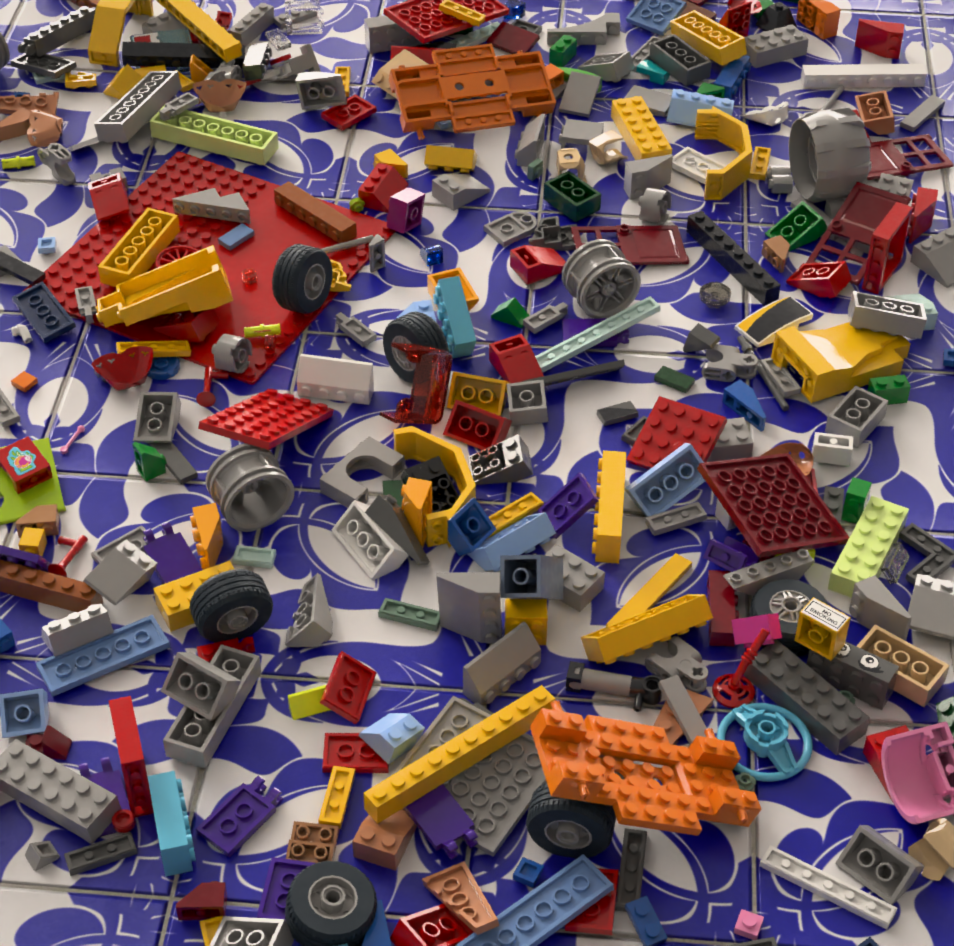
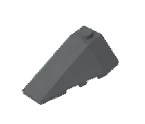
M379 494L365 513L419 565H428L430 561L402 508L397 504V500L390 494Z

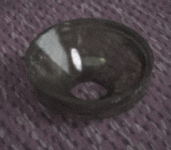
M719 282L706 283L699 291L701 301L710 308H720L726 305L731 298L730 288Z

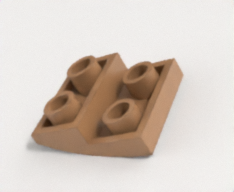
M294 821L291 840L289 839L286 859L313 863L333 861L339 826Z

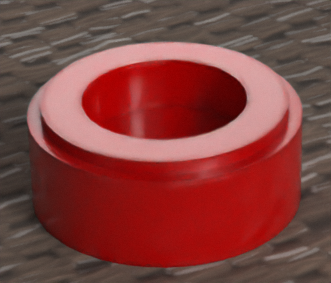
M122 809L112 816L113 828L119 833L129 832L135 826V816L130 810Z

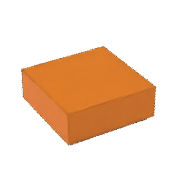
M25 371L11 380L12 386L23 392H27L38 383L36 377Z

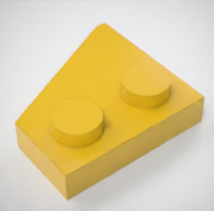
M71 72L65 73L66 88L76 89L84 86L91 88L97 85V78L94 73L78 72V75H72Z

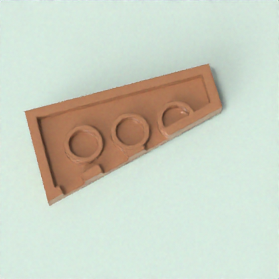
M53 92L52 95L39 93V96H30V94H24L21 97H15V95L0 96V113L13 114L19 109L24 108L30 112L37 109L56 116L59 92Z
M687 690L702 717L703 712L713 705L714 699ZM665 701L653 726L664 728L669 743L676 745L684 733L667 701Z
M464 861L422 878L423 885L477 935L499 926L498 918Z

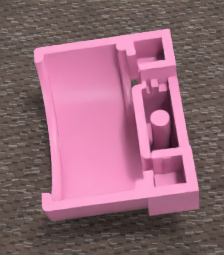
M947 721L889 736L883 742L881 750L882 769L889 794L901 816L911 824L917 825L950 815L954 817V748L952 746L954 739ZM926 744L933 750L928 755H926ZM951 798V802H950V803H947V802L945 801L946 799Z

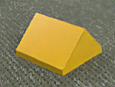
M127 64L119 70L103 93L121 99L143 77Z

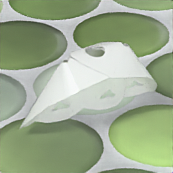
M784 102L776 107L768 106L762 110H753L746 115L740 116L774 126L788 118L789 104Z

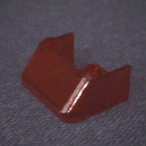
M391 343V347L405 352L406 359L409 362L416 363L410 398L401 399L397 403L396 412H380L379 415L394 423H439L444 413L453 361L452 355L444 350L418 344Z

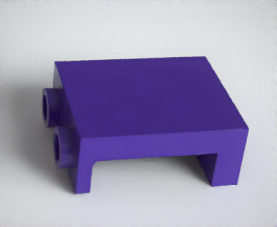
M729 536L725 538L724 543L710 539L703 558L731 572L756 564L761 558L754 553L750 546Z

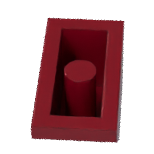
M211 881L199 884L176 903L178 920H206L222 915L223 917L226 916V883Z

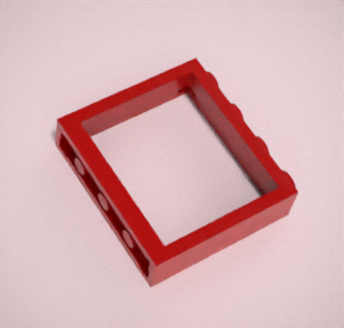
M896 202L873 232L862 285L863 290L878 295L902 262L913 207Z
M131 696L109 700L130 810L135 817L153 814L148 776Z

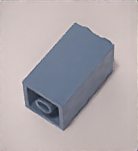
M546 555L500 556L501 598L564 600L562 558Z

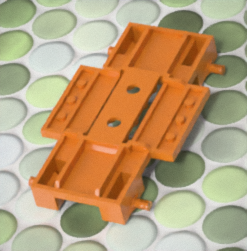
M492 43L433 50L432 58L434 64L413 67L400 65L397 69L390 70L389 84L392 93H396L401 110L400 123L403 133L417 132L419 140L425 138L424 130L434 129L435 122L451 120L454 133L515 125L516 121L513 114L515 111H521L523 117H538L541 114L553 113L556 105L540 51L523 53L522 50L521 52L519 50L517 54L496 56ZM490 80L493 82V85L487 86L485 81ZM460 84L463 86V89L457 90L455 85ZM493 94L499 96V97L483 98V99H476V100H468V101H460V102H451V101H456L457 99H462V98L471 99L472 97H478V96H480V97H486L487 95H493Z
M557 700L551 703L553 710L541 708L530 726L551 796L613 806L618 824L698 836L702 831L698 819L749 827L762 810L755 792L740 790L732 771L741 759L735 743L717 739L712 728H707L704 731L706 737L696 736L689 748L671 745L664 728L587 715L583 720L582 715L564 712L560 701L557 702ZM612 757L623 758L624 760L623 762L616 761ZM631 760L641 761L644 763L642 765L634 764ZM650 763L664 766H662V768L653 767ZM614 772L620 773L624 777V779H621V777ZM653 778L660 780L663 786H661L660 783L654 780Z

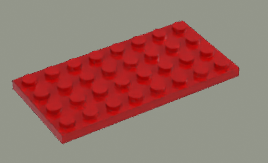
M408 0L384 8L383 14L390 20L394 21L423 44L473 27L469 22L459 20L457 17L440 11L439 5L444 0ZM450 0L486 15L484 22L509 14V8L498 0Z
M267 389L199 421L198 429L269 450L332 417L334 409L328 408V405L323 403L315 404L311 403L309 399L294 398L292 394H280L275 389Z

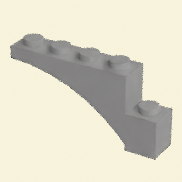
M605 13V15L581 25L547 29V45H554L563 35L577 38V45H606L607 35H620V14Z

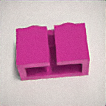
M778 613L731 620L735 645L743 644L744 648L751 647L762 628L770 632L762 645L774 644V639L782 638Z

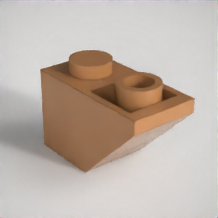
M781 235L763 241V257L780 273L784 272L790 244Z
M57 504L36 506L16 521L18 537L21 538L25 527L44 529L46 536L59 535L60 517Z

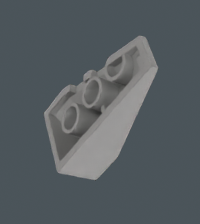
M317 573L303 586L298 600L300 606L292 616L295 620L293 627H288L285 645L287 647H318L332 637L333 621L322 578Z

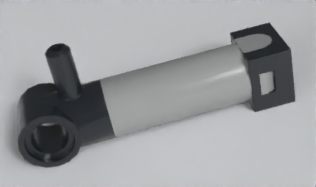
M570 661L566 677V691L580 693L581 689L632 697L635 698L633 710L636 712L642 710L643 702L648 705H656L662 699V692L658 686L659 681L662 679L658 676L649 675L641 678L584 668V663Z

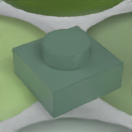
M539 158L528 165L527 179L531 181L543 174V160Z

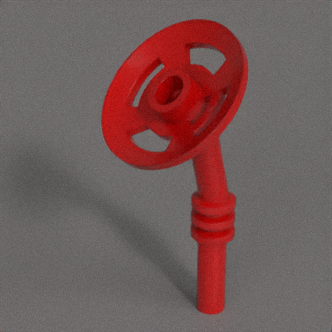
M762 628L751 647L746 649L747 652H744L745 656H741L742 660L735 674H725L714 681L712 693L716 701L728 708H738L743 704H750L754 699V686L743 675L749 664L753 663L752 660L756 659L754 656H758V650L770 634L765 628ZM724 691L727 695L731 696V700L724 698L719 692ZM746 692L749 693L746 698L739 700V698H742L746 694Z

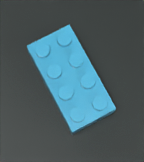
M460 277L438 279L437 286H435V294H433V301L435 305H438L437 316L438 320L442 321L443 326H441V329L446 336L451 359L472 355L476 344V337Z
M175 771L148 776L165 877L193 871L192 861H196L181 779H176Z

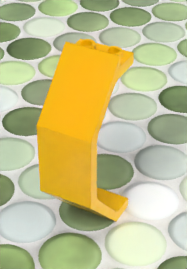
M100 0L96 6L88 46L89 62L118 67L120 65L119 46L126 14L132 12L135 15L139 13V15L146 14L152 17L154 15L153 0Z
M712 106V109H697L695 139L718 140L739 154L725 168L707 170L704 200H722L749 178L753 150L748 125Z
M413 426L393 429L394 450L404 455L405 460L415 459L422 463L439 456L448 475L456 482L460 497L453 507L448 510L425 514L427 547L447 543L448 548H450L448 520L472 498L475 497L476 499V485L462 450Z

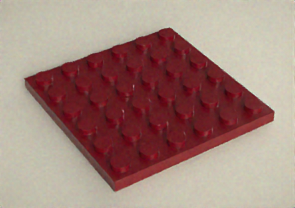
M789 453L700 463L697 467L703 479L707 482L758 557L796 552L799 549L810 550L843 545L850 538Z

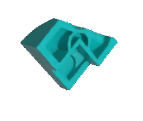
M644 60L636 67V72L649 75V81L664 85L670 77L667 71L650 60Z

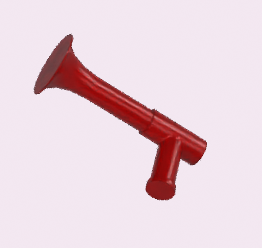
M212 367L205 368L204 389L196 398L199 405L210 407L215 403L216 398L210 392L212 379H229V371L213 372Z
M81 535L78 540L59 536L58 544L72 547L59 564H50L48 566L49 573L67 577L65 571L67 565L79 553L88 541V538L85 535Z

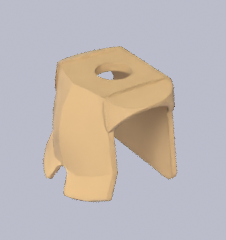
M611 130L591 139L589 146L595 161L598 164H609L620 159H628V156H623L617 149H609L604 152L606 145L622 140L623 137Z
M574 148L558 150L556 161L558 176L562 174L563 170L576 169L578 170V178L587 183L584 173V160L578 150ZM565 156H572L573 158H572V159H565L564 157H565Z
M939 818L933 820L929 824L924 838L908 847V854L924 865L921 873L922 876L930 880L940 881L949 866L954 869V826L947 819Z

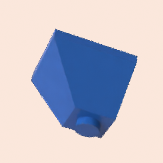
M475 497L448 520V541L459 556L472 553L496 530Z

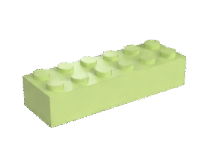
M871 496L831 571L828 589L852 598L855 583L874 575L879 578L899 539V533L906 525L909 509Z

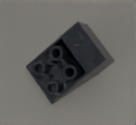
M439 456L409 467L401 475L404 485H406L409 477L432 481V513L452 508L459 498Z

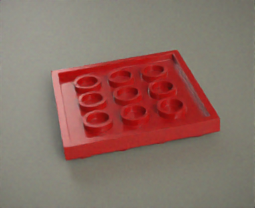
M659 396L626 460L628 463L650 470L684 443H689L694 447L703 462H707L727 423V418Z

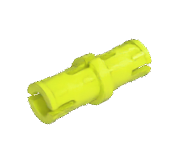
M34 155L1 159L3 170L36 166Z
M280 323L244 327L245 339L281 335Z

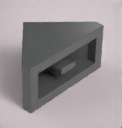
M698 323L689 332L683 351L691 352L712 349L721 339L718 335Z

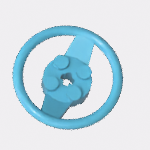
M768 703L743 704L728 713L718 727L716 738L725 740L728 726L736 720L744 727L743 739L747 747L756 752L757 756L761 758L768 756L779 771L763 773L751 770L740 763L736 764L733 770L739 774L742 772L749 773L755 780L773 782L788 779L798 774L811 758L813 745L808 728L799 717L783 707ZM786 719L796 726L803 738L804 749L797 763L787 742L789 725Z

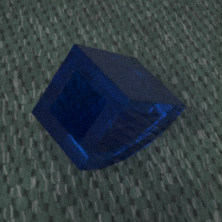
M508 0L505 3V6L509 8V14L504 16L505 19L514 20L525 16L526 2Z
M439 244L421 248L420 256L427 267L443 263V248Z

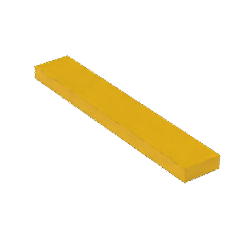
M675 553L606 624V627L652 609L692 567V562Z

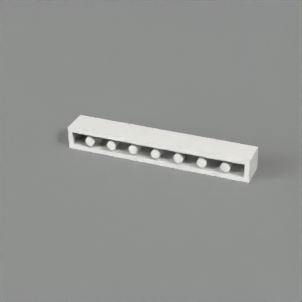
M923 64L802 65L801 81L803 88H838L840 85H843L844 88L924 87L927 73Z

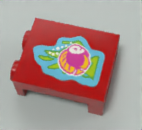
M29 436L0 449V466L12 480L17 494L53 478L50 464Z

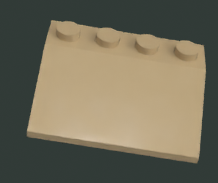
M406 49L382 66L371 81L396 99V93H392L389 84L390 70L397 69L400 65L405 67L429 65Z

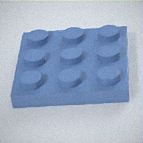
M640 0L626 17V22L664 36L671 27L670 21L678 18L687 7V4L681 0Z

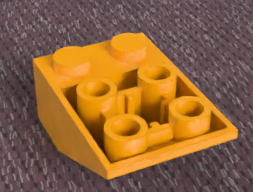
M216 503L192 507L193 516H190L192 528H195V530H192L194 542H198L196 544L198 556H202L200 558L202 570L215 566L223 546L220 515Z

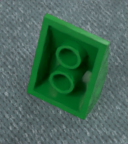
M801 201L765 232V235L769 239L781 235L790 244L789 251H792L817 240L825 233L828 227L823 217L804 201Z

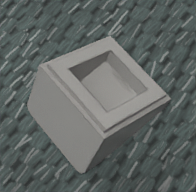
M50 840L30 843L25 853V857L33 870H39L60 857Z

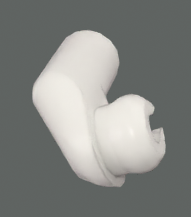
M18 324L16 327L11 328L12 335L22 336L24 343H30L33 340L25 325Z

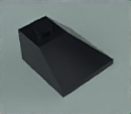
M781 2L768 6L756 22V26L763 31H770L792 24L797 28L789 7Z

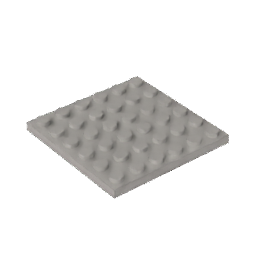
M453 696L393 774L491 715ZM524 733L443 783V785L475 824L474 831L478 836L476 838L478 844L474 847L494 857L529 808L533 792L547 781L533 736Z

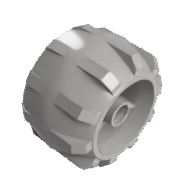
M848 107L807 112L796 119L791 126L788 145L790 169L797 191L804 199L810 202H822L827 199H838L841 197L847 198L856 182L866 185L868 183L867 176L871 171L872 165L870 161V139L867 138L863 120Z

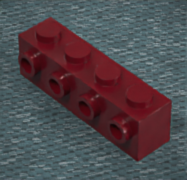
M709 570L707 598L713 616L712 619L708 620L709 646L735 647L731 620L739 619V610H735V607H738V595H734V592H737V590H734L723 577V575L731 571Z

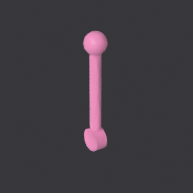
M83 425L78 426L77 432L69 442L60 448L61 454L68 453L69 446L81 432H84L85 427Z

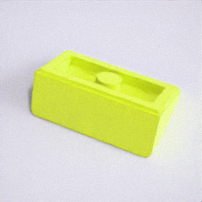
M326 685L288 695V705L293 720L331 710L320 703Z

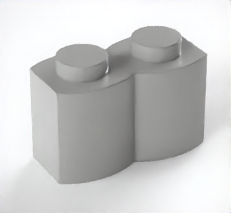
M770 165L769 170L766 171L768 189H771L772 193H792L793 177L790 166Z

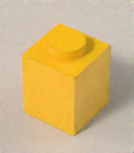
M25 527L18 544L19 550L43 556L47 545L45 530Z

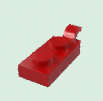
M246 637L240 643L238 638L197 646L198 656L209 663L220 645L248 653L255 652L253 637Z

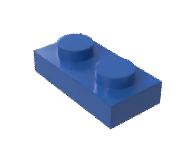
M647 895L625 904V909L643 946H655L667 940L668 937Z

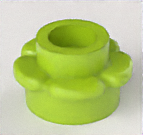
M354 198L349 202V208L354 212H361L365 202L361 198Z

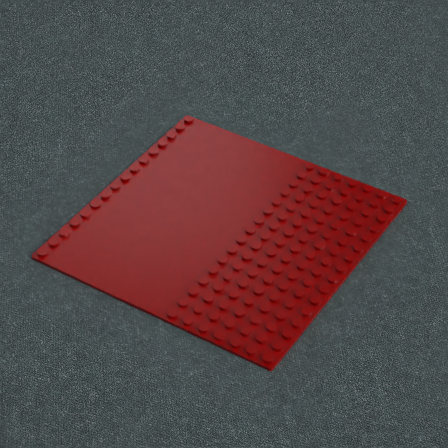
M177 152L128 196L130 211L124 215L113 216L106 221L101 220L44 271L46 278L42 281L70 316L86 321V317H81V314H79L75 288L92 286L97 306V299L116 292V287L100 283L98 266L147 208H152L178 215L180 232L168 247L183 245L200 251L213 245L227 274L233 301L214 308L220 321L215 330L205 336V340L200 343L190 342L191 356L180 358L203 367H212L216 372H227L215 368L214 354L211 351L212 346L217 344L223 334L245 338L244 327L280 323L281 335L265 336V338H246L250 340L252 345V356L249 355L247 360L250 361V364L243 373L229 372V377L254 385L339 294V292L329 291L323 305L309 314L282 308L276 301L272 290V277L276 261L287 248L294 244L322 249L340 243L310 226L281 206H278L274 200V189L280 185L183 152ZM212 188L216 189L220 197L239 192L250 212L251 223L243 224L254 230V236L234 249L228 250L218 243V238L240 225V222L174 213L172 198ZM318 199L356 222L357 236L352 240L369 235L375 237L376 234H379L386 243L396 232L388 228L385 221ZM369 243L327 254L330 260L341 263L342 270L347 275V283L369 261ZM29 285V286L26 287L23 291H25L26 289L32 287V285ZM94 314V323H91L138 342L181 341L156 332L153 329L168 314L141 320L129 326L122 322L105 328L103 322H99L96 314Z

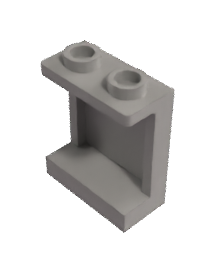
M566 119V123L562 125L561 134L559 135L561 149H565L566 143L589 145L591 139L603 134L604 123Z

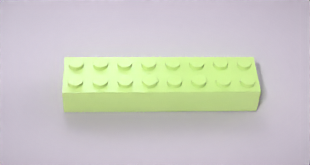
M189 110L175 115V117L171 116L166 121L160 119V112L158 111L149 121L151 137L265 166L279 149L277 132Z

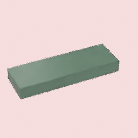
M389 598L384 599L378 612V617L437 632L440 625L439 611Z

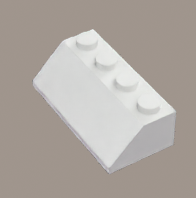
M301 354L297 376L298 396L369 405L374 392L373 363Z
M354 500L332 528V532L372 580H375L397 570L408 557V554L365 513L370 506Z

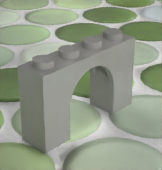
M368 437L363 442H360L339 463H336L332 469L321 476L320 491L347 508L354 500L366 504L368 502V488L354 481L349 476L361 469H372L393 480L405 470L404 455Z

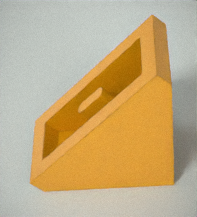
M192 55L190 59L191 80L195 83L204 81L207 75L214 70L195 55Z

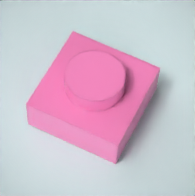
M741 909L734 933L757 940L764 917Z

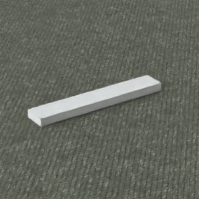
M771 845L760 861V867L886 930L897 912V907Z

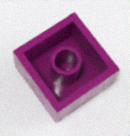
M408 187L391 196L389 199V212L387 214V227L404 234L420 225L425 193Z

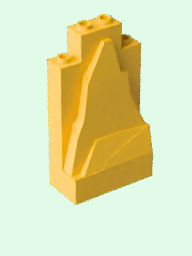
M212 245L117 284L116 292L97 299L96 316L100 323L103 322L105 328L122 322L129 326L138 321L162 314L191 310V313L214 309L233 301L227 274Z
M850 322L825 330L798 331L793 326L776 332L771 358L773 363L780 367V370L784 366L787 368L789 362L804 378L801 393L813 403L850 391L854 386L862 387L868 385L870 378L901 374L904 358L908 356L911 343L902 335L893 336L882 331L873 332L866 328L857 329L851 326Z

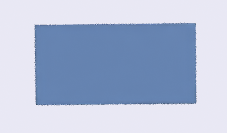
M241 223L218 238V243L228 250H232L254 236V230Z

